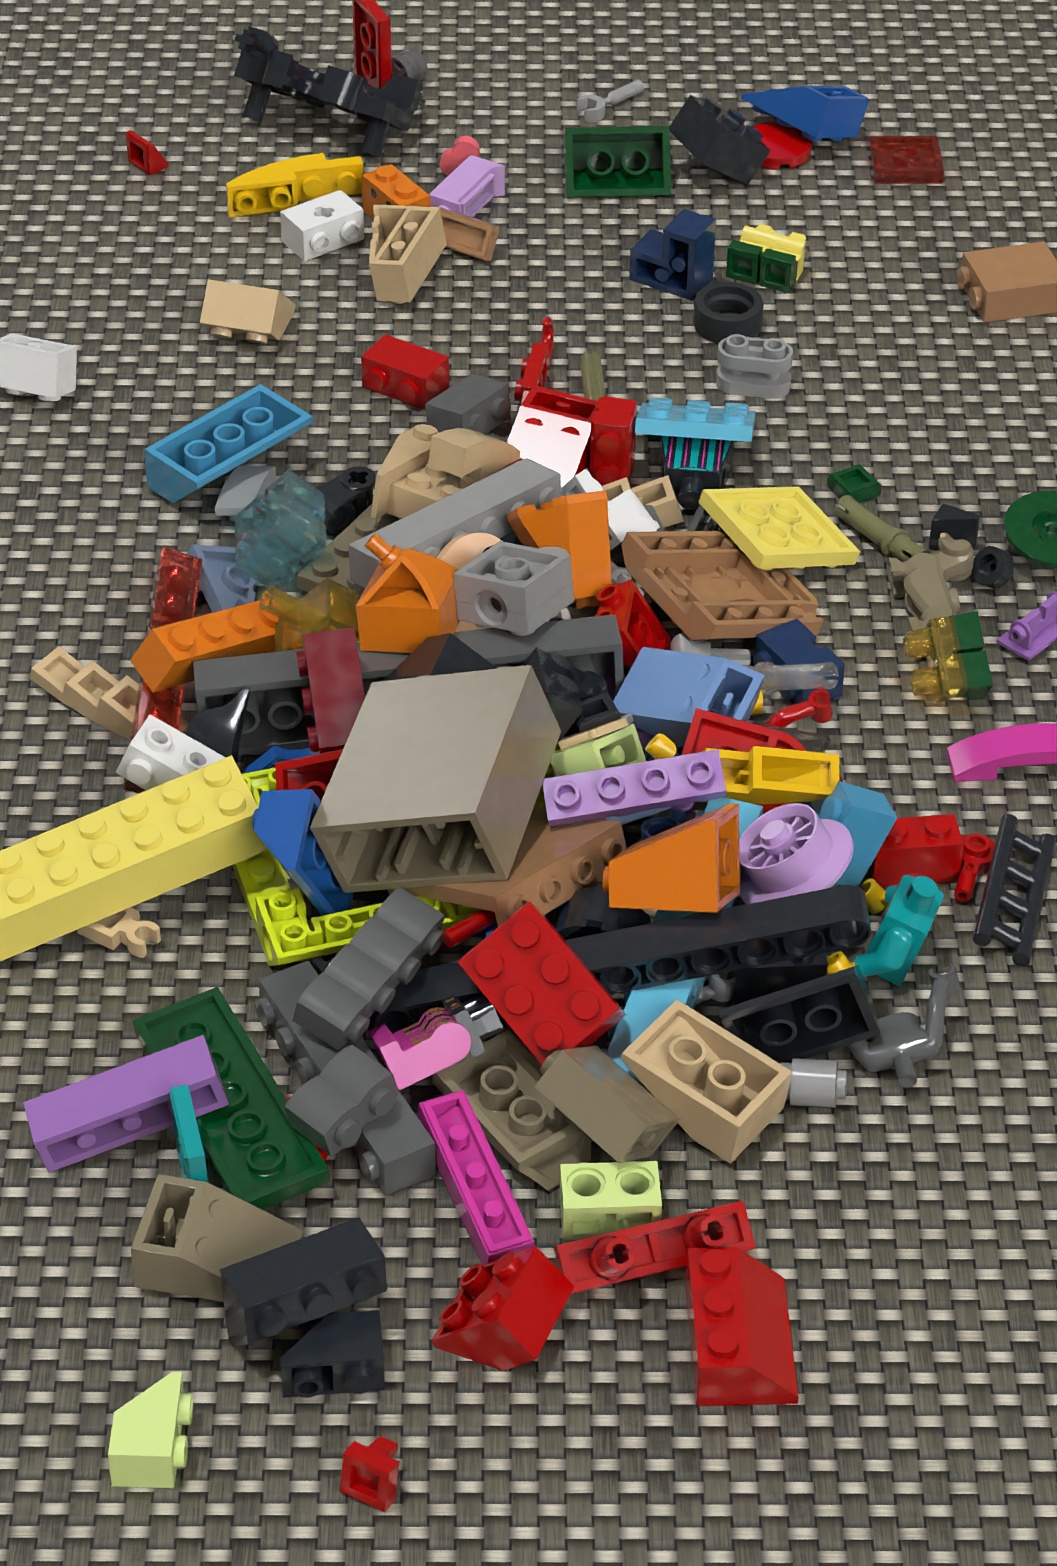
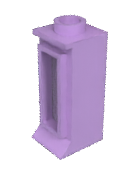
M470 155L429 194L431 207L439 206L473 217L493 197L505 195V165Z

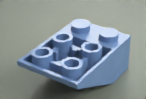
M642 647L613 702L621 716L629 713L632 714L634 721L631 724H634L636 728L654 736L656 734H664L674 744L686 742L696 708L747 722L758 701L765 675L723 657Z

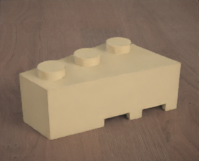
M374 204L373 239H371L369 266L376 300L391 301L395 304L410 303L447 245L440 207Z

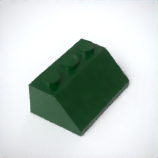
M669 126L565 128L563 135V158L567 198L671 196Z

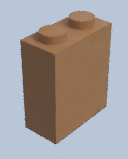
M1045 241L963 252L962 265L957 269L958 286L960 289H964L969 297L971 308L976 309L983 323L1057 313V260Z

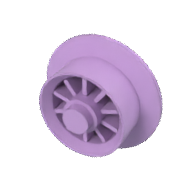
M786 804L766 812L751 823L739 839L740 864L743 867L740 875V896L745 904H751L831 888L845 872L851 861L854 850V841L851 833L838 821L819 819L816 812L805 804Z

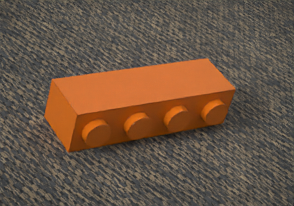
M270 597L153 628L130 661L154 693L194 681L193 661L277 652L294 628L273 598Z

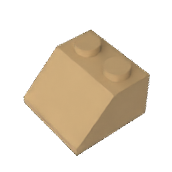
M208 279L200 323L210 330V335L231 339L233 333L246 335L245 340L252 343L267 344L268 339L280 340L294 314L296 304L279 290Z

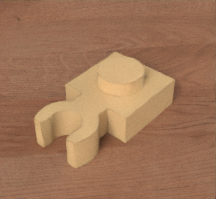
M132 907L77 929L78 934L111 950H114L120 943L127 945L128 951L132 955L141 958L147 955L146 942L143 939L151 940L157 944L161 941L160 927L151 921H140L139 911Z

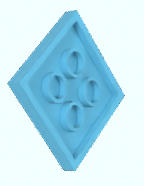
M653 397L649 398V403H642L636 416L635 434L752 442L756 411H748V405L741 403H726L725 408L720 409L710 408V402L689 400L687 401V406L672 405V399Z

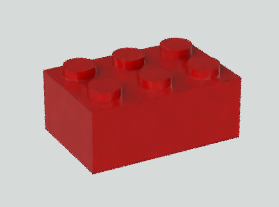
M530 901L458 961L459 965L491 1004H493L495 1009L541 1065L556 1050L562 1051L564 1049L589 1047L627 1015L540 909Z

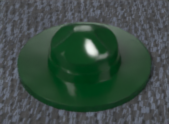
M1038 491L1018 498L1009 506L1004 518L1003 528L1008 542L1019 554L1028 560L1043 566L1057 568V491Z

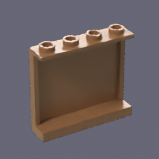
M534 807L507 880L403 889L414 896L495 912L498 927L529 901L545 915L570 900L575 891L591 887L603 879V872L605 867L609 866V861L627 849L622 825L619 821L599 818L550 827L546 809ZM388 889L389 895H390L395 889Z

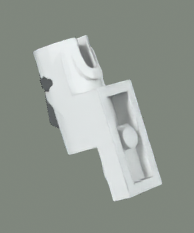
M587 469L575 475L561 487L562 496L603 491L599 482L590 475ZM631 489L608 501L610 551L622 545L627 532L665 531L654 507L642 504Z

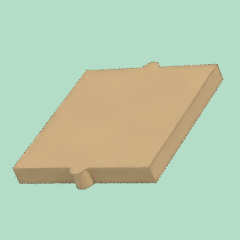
M629 713L621 716L620 719L581 733L567 735L558 744L560 749L563 750L627 727L634 719L632 714Z

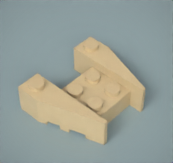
M416 425L397 437L377 472L371 518L377 519L386 513L404 518L479 480L468 476L461 478L429 466L431 438L439 432L430 425Z

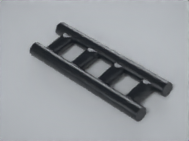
M1005 814L1000 820L973 934V941L979 946H987L990 944L992 937L1014 949L1012 960L1016 965L1026 966L1031 960L1056 838L1051 834L1045 833L1039 837V841H1036L1016 830L1018 825L1017 817L1012 814ZM1012 848L1034 859L1032 871L1010 860ZM1005 877L1028 888L1025 900L1003 890ZM998 907L1021 918L1019 930L996 920Z

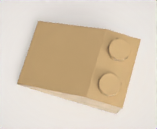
M677 999L621 1055V1060L651 1094L680 1119L678 1124L694 1141L730 1164L784 1108L792 1076L791 1070Z

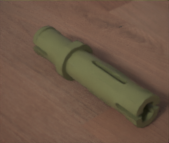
M850 495L841 497L837 502L845 508V511L835 506L834 515L880 546L882 553L887 557L897 558L899 561L905 562L919 552L931 553L912 541L908 532L892 527L855 501Z

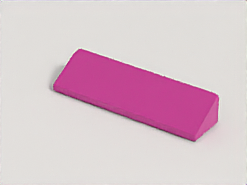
M461 1090L420 1102L418 1119L436 1143L437 1167L481 1264L485 1265L496 1261L508 1252L518 1253L533 1247L534 1240L465 1091Z

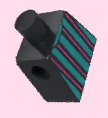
M660 435L661 477L669 476L677 500L683 508L689 510L697 509L700 506L699 500L703 489L725 488L732 471L734 441Z

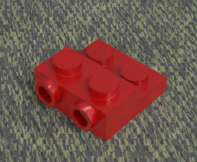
M632 579L620 584H609L598 592L596 598L600 603V607L594 617L616 615L623 646V667L627 666L628 673L642 647L669 650L670 637Z

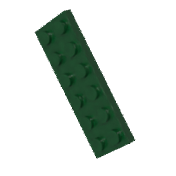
M218 986L132 1020L135 1034L147 1055L204 1035L216 1063L229 1105L198 1116L196 1121L204 1154L226 1192L264 1210L331 1182L329 1169L313 1142L290 1126L285 1110V1105L288 1101Z

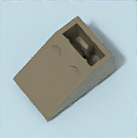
M158 1174L131 1247L134 1285L136 1288L224 1302L220 1269L302 1239L304 1232L206 1181Z

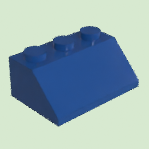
M312 789L262 791L259 807L254 811L252 819L255 834L261 839L273 857H275L321 916L350 910L354 892H343L310 829L321 803Z

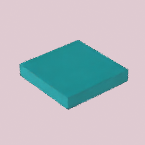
M188 1084L171 1087L169 1094L175 1140L183 1178L208 1182L204 1150Z

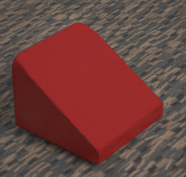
M131 130L126 132L128 162L149 175L168 167V162L152 143Z

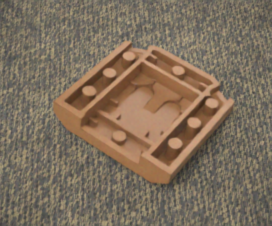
M725 531L627 532L621 546L626 570L630 572L631 576L649 594L650 599L667 613L672 623L679 627L691 640L753 639L759 633L794 619H798L814 635H818L824 623L823 618L816 617L815 614L819 606L817 599L787 568L758 569L751 563V560L731 541V538Z

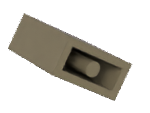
M598 1046L564 1049L562 1051L556 1050L542 1064L540 1072L543 1075L534 1086L618 1163L652 1156L680 1120Z

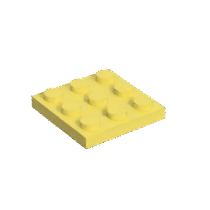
M799 486L703 489L699 504L758 569H803L814 566L833 568L837 565H855L860 551Z

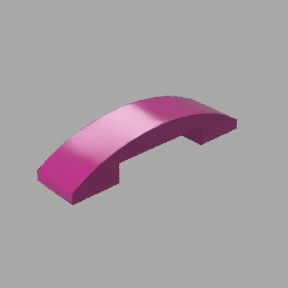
M1043 723L1003 727L971 736L947 747L946 754L954 782L996 780L998 767L1057 764V724Z

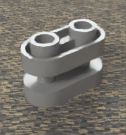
M740 334L730 335L718 344L717 360L720 365L717 368L716 386L722 392L732 395L769 399L784 397L790 392L791 373L789 370L792 367L793 349L789 344L778 338L761 339L745 337Z

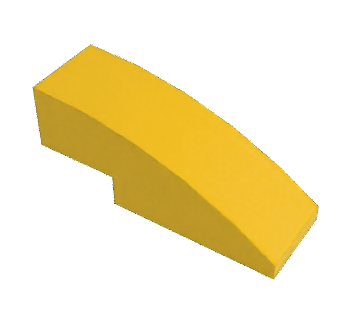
M753 746L749 752L719 749L726 798L751 804L823 801L828 796H831L839 781V754ZM706 748L704 752L717 749Z

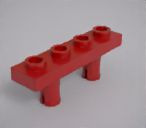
M739 1201L557 1245L553 1249L558 1269L575 1286L571 1293L575 1294L685 1267L687 1265L688 1248L738 1247L747 1252L756 1249L744 1201Z

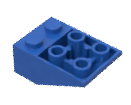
M797 86L744 93L741 96V99L753 105L752 110L755 112L773 115L778 118V124L788 128H798L803 131V137L820 142L822 138L842 141V138L857 137L870 100L846 86Z

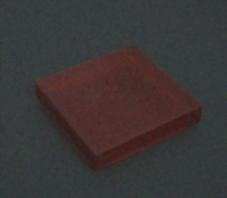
M869 136L868 148L874 184H943L944 169L937 136Z

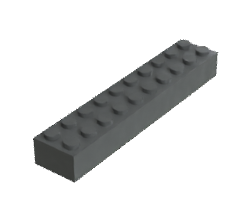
M615 614L545 622L534 633L525 636L513 635L508 630L498 628L460 631L453 634L497 668L522 666L537 647L549 654L556 652L562 655L573 667L583 672L589 670L601 677H611L615 697L624 682L623 646ZM357 643L365 697L372 682L385 681L411 653L361 651L360 643ZM304 649L193 661L198 714L207 709L230 703L240 690L249 688L251 690L240 740L239 755L265 753L273 746L287 750L309 748L307 727L315 726L313 714L305 715L302 689L309 688L308 676L299 677L296 651H304Z

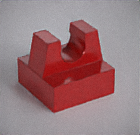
M379 1436L368 1447L353 1441L343 1453L339 1492L386 1512L396 1497L400 1461L392 1457L398 1451V1443Z

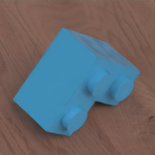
M838 781L831 796H828L825 800L801 802V804L810 806L816 812L819 819L838 821L849 830L854 841L853 855L847 869L836 884L858 887L897 820V816L884 794Z

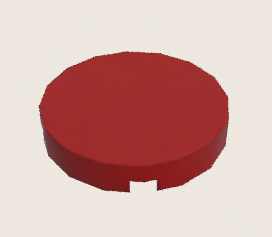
M777 122L759 124L753 127L763 135L761 141L771 150L760 167L780 169V165L789 164V168H794L805 163L811 156L812 142L802 136V130L788 128Z

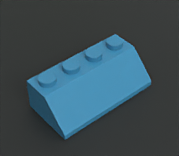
M259 384L145 448L147 487L171 503H175L312 424L313 416Z

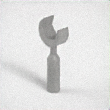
M637 79L609 92L608 96L604 99L597 95L581 96L577 99L576 111L584 110V122L601 121L606 115L607 104L615 105L643 92L644 85L641 80Z

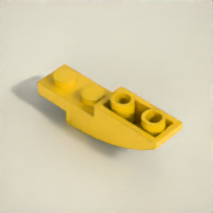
M324 153L282 160L249 171L226 183L228 216L236 217L283 211L297 206L298 201L316 199L338 190L343 191L346 195L362 194V174L364 173L361 156L326 160Z

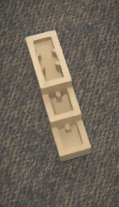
M59 646L31 668L29 679L83 716L128 740H133L149 715L154 716L184 734L189 725L187 721L128 675L118 681L94 661L84 666Z

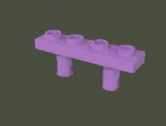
M719 749L546 778L542 783L550 827L599 818L606 819L611 816L671 807L677 812H684L689 810L694 802L727 797Z

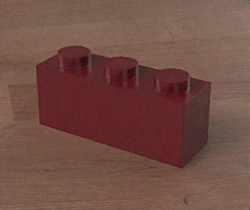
M354 627L303 634L304 651H296L299 677L308 676L309 688L302 689L305 715L313 714L315 726L307 727L310 753L319 752V754L344 749L365 700Z

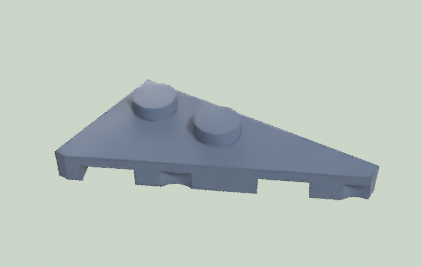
M191 545L185 556L212 613L255 602L253 588L256 585L257 575L253 574L254 564L259 558L257 549Z

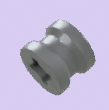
M408 48L401 52L400 56L395 55L391 57L392 77L400 75L417 80L426 77V60L418 50Z

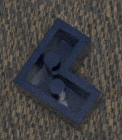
M683 209L663 229V233L650 229L630 249L629 280L693 301L696 294L713 280L716 219Z

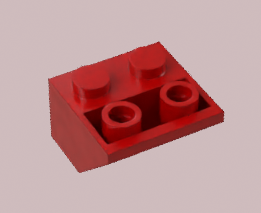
M537 1246L518 1253L508 1252L500 1259L485 1265L476 1264L469 1268L461 1277L459 1282L461 1288L454 1301L441 1313L439 1317L441 1324L431 1342L438 1349L502 1371L534 1361L541 1352L575 1286Z

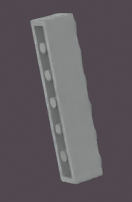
M525 458L349 544L350 581L366 588L379 566L380 559L364 546L373 534L379 535L391 547L396 545L401 550L403 548L413 549L435 558L452 539L463 534L488 533L500 539L513 532L512 527L508 523V513L518 507L535 504V509H540V504L561 497V473L529 458Z

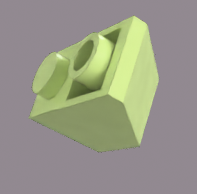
M171 1372L114 1412L108 1450L111 1486L174 1488L177 1467H186L188 1439L187 1436L181 1435L182 1425H191L193 1415V1394L184 1393L182 1372Z

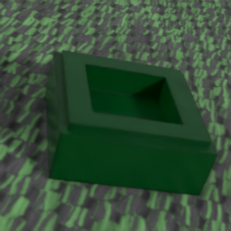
M860 464L827 476V487L839 499L845 495H850L855 501L861 503L881 495L882 484Z

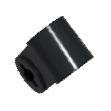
M352 467L322 486L315 487L304 501V513L333 535H339L373 503V487L376 482L375 473L367 467Z

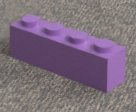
M204 1035L23 1102L34 1145L48 1173L174 1126L169 1094L171 1087L188 1084L195 1117L229 1105L216 1063Z

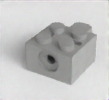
M499 541L453 573L457 619L475 623L479 628L493 627L508 630L511 634L517 636L529 635L574 602L571 555H568V551L560 547H542L538 549Z

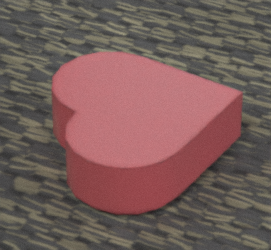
M470 136L459 137L454 142L453 148H448L441 154L440 170L449 176L470 155L480 158V147L476 139Z

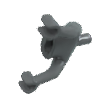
M954 963L949 964L950 971L944 975L934 974L933 968L928 970L932 989L927 1004L925 1030L920 1027L915 1014L900 1012L878 1019L881 1035L872 1037L869 1045L866 1040L847 1045L854 1057L867 1071L877 1072L895 1068L898 1083L901 1087L909 1088L916 1084L917 1077L913 1063L931 1058L940 1052L944 1033L947 996L955 994L960 988V981Z

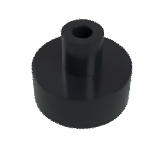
M987 546L976 554L972 574L979 584L996 589L1004 586L1013 576V558L1006 550Z

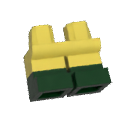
M759 224L756 228L745 226L740 241L733 240L728 246L726 277L755 285L759 281V286L790 293L803 272L805 235L795 232L788 236L777 234L771 226Z

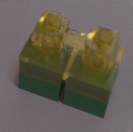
M978 611L929 619L925 628L908 632L903 638L907 659L927 657L929 667L912 671L911 685L914 696H934L936 703L959 697H968V700L985 699L993 687L986 650L982 651L985 644Z

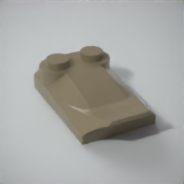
M508 1029L482 1043L486 1052L476 1057H472L468 1052L466 1057L459 1062L434 1073L432 1083L440 1090L441 1096L464 1090L486 1139L519 1172L537 1182L547 1191L552 1192L560 1187V1164L592 1163V1139L534 1088L543 1075L540 1072L542 1065Z

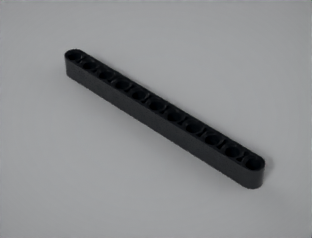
M842 885L725 908L717 913L705 912L565 941L608 993L613 995L854 948L862 945L871 936V926L864 892L856 886ZM458 962L418 969L408 984L400 982L394 988L396 990L394 998L383 1013L374 1012V1027L385 1024L393 1034L419 1022L423 1013L429 1009L436 1007L444 1008L441 1000L454 995L461 1003H464L483 993ZM496 1010L498 1017H501L500 1013Z

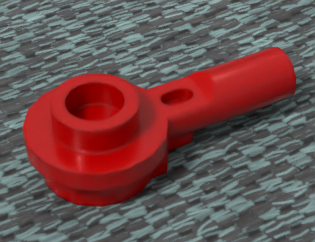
M969 834L962 837L964 845L960 875L954 891L955 899L960 902H968L971 899L977 877L983 876L984 872L988 871L995 842L982 834Z

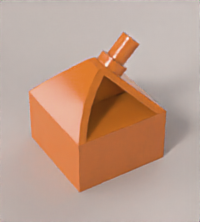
M373 534L364 546L378 557L380 561L378 563L379 566L356 604L360 650L412 653L427 637L447 633L454 634L460 620L457 619L453 573L459 569L438 558L413 549L403 548L401 550L396 545L391 547L379 535Z

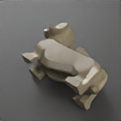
M948 533L940 534L938 539L939 551L919 552L905 562H901L897 558L888 557L889 569L893 575L889 577L893 597L898 599L905 596L906 608L913 616L908 617V622L913 641H910V649L914 661H920L927 655L952 647L948 624L952 617L957 615L956 612L960 611V601L956 587L948 589L946 581L965 580L969 577L973 568L974 552L972 545L967 540H954Z

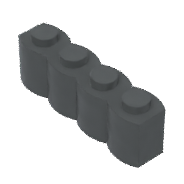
M401 887L395 889L383 902L376 914L363 924L350 943L338 952L325 971L316 977L297 1001L292 1021L338 1051L349 1041L357 1043L370 1024L369 1017L375 1011L381 1014L387 1009L396 993L394 988L400 982L408 984L418 971L421 964L420 959L425 953L432 956L443 942L441 937L443 930L441 928L445 915Z

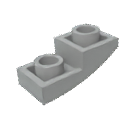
M238 466L234 469L220 492L215 506V515L229 516L231 521H247L252 519L257 512L265 507L264 491L276 482L275 466Z

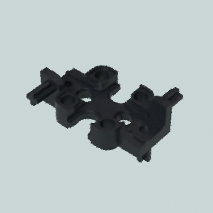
M249 26L248 30H243L242 35L236 34L235 41L239 42L238 48L241 49V54L234 76L252 84L243 117L262 123L271 92L323 109L325 105H332L339 110L358 116L360 120L369 122L361 152L380 158L389 127L408 132L414 111H417L418 106L424 107L425 100L421 98L423 82L420 80L397 75L388 80L384 88L377 89L367 86L368 79L343 69L328 65L325 74L299 64L298 61L293 59V55L279 51L277 39L264 30Z

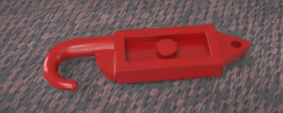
M545 317L542 321L541 341L533 343L529 358L523 357L521 379L516 381L514 400L521 402V404L533 385L545 386L554 342V327L550 317Z

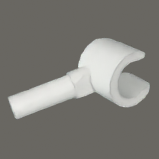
M728 972L711 975L709 985L702 987L696 1004L711 998L719 1002H728L734 995L735 978L727 980Z

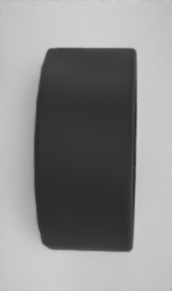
M718 282L705 286L696 294L694 300L693 324L695 330L703 338L715 343H719L724 338L734 334L754 338L760 333L762 327L764 302L761 294L754 288L742 283ZM729 310L736 311L742 314L723 315L716 313V311Z

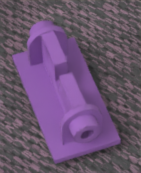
M1057 591L1051 592L1047 596V600L1040 604V607L1032 610L1021 620L1018 619L1012 622L1010 630L999 637L996 643L1030 661L1057 640Z

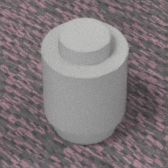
M793 1058L792 1063L781 1062V1065L792 1071L786 1100L790 1101L791 1105L836 1108L837 1098L846 1099L847 1070H838L837 1060Z

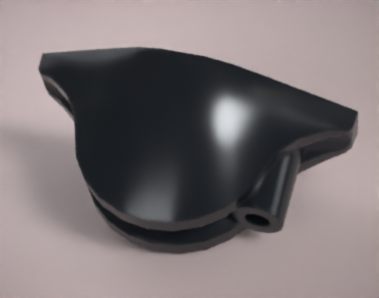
M244 688L240 690L230 703L207 709L196 715L187 726L185 735L226 758L232 755L238 766L240 740L251 689Z

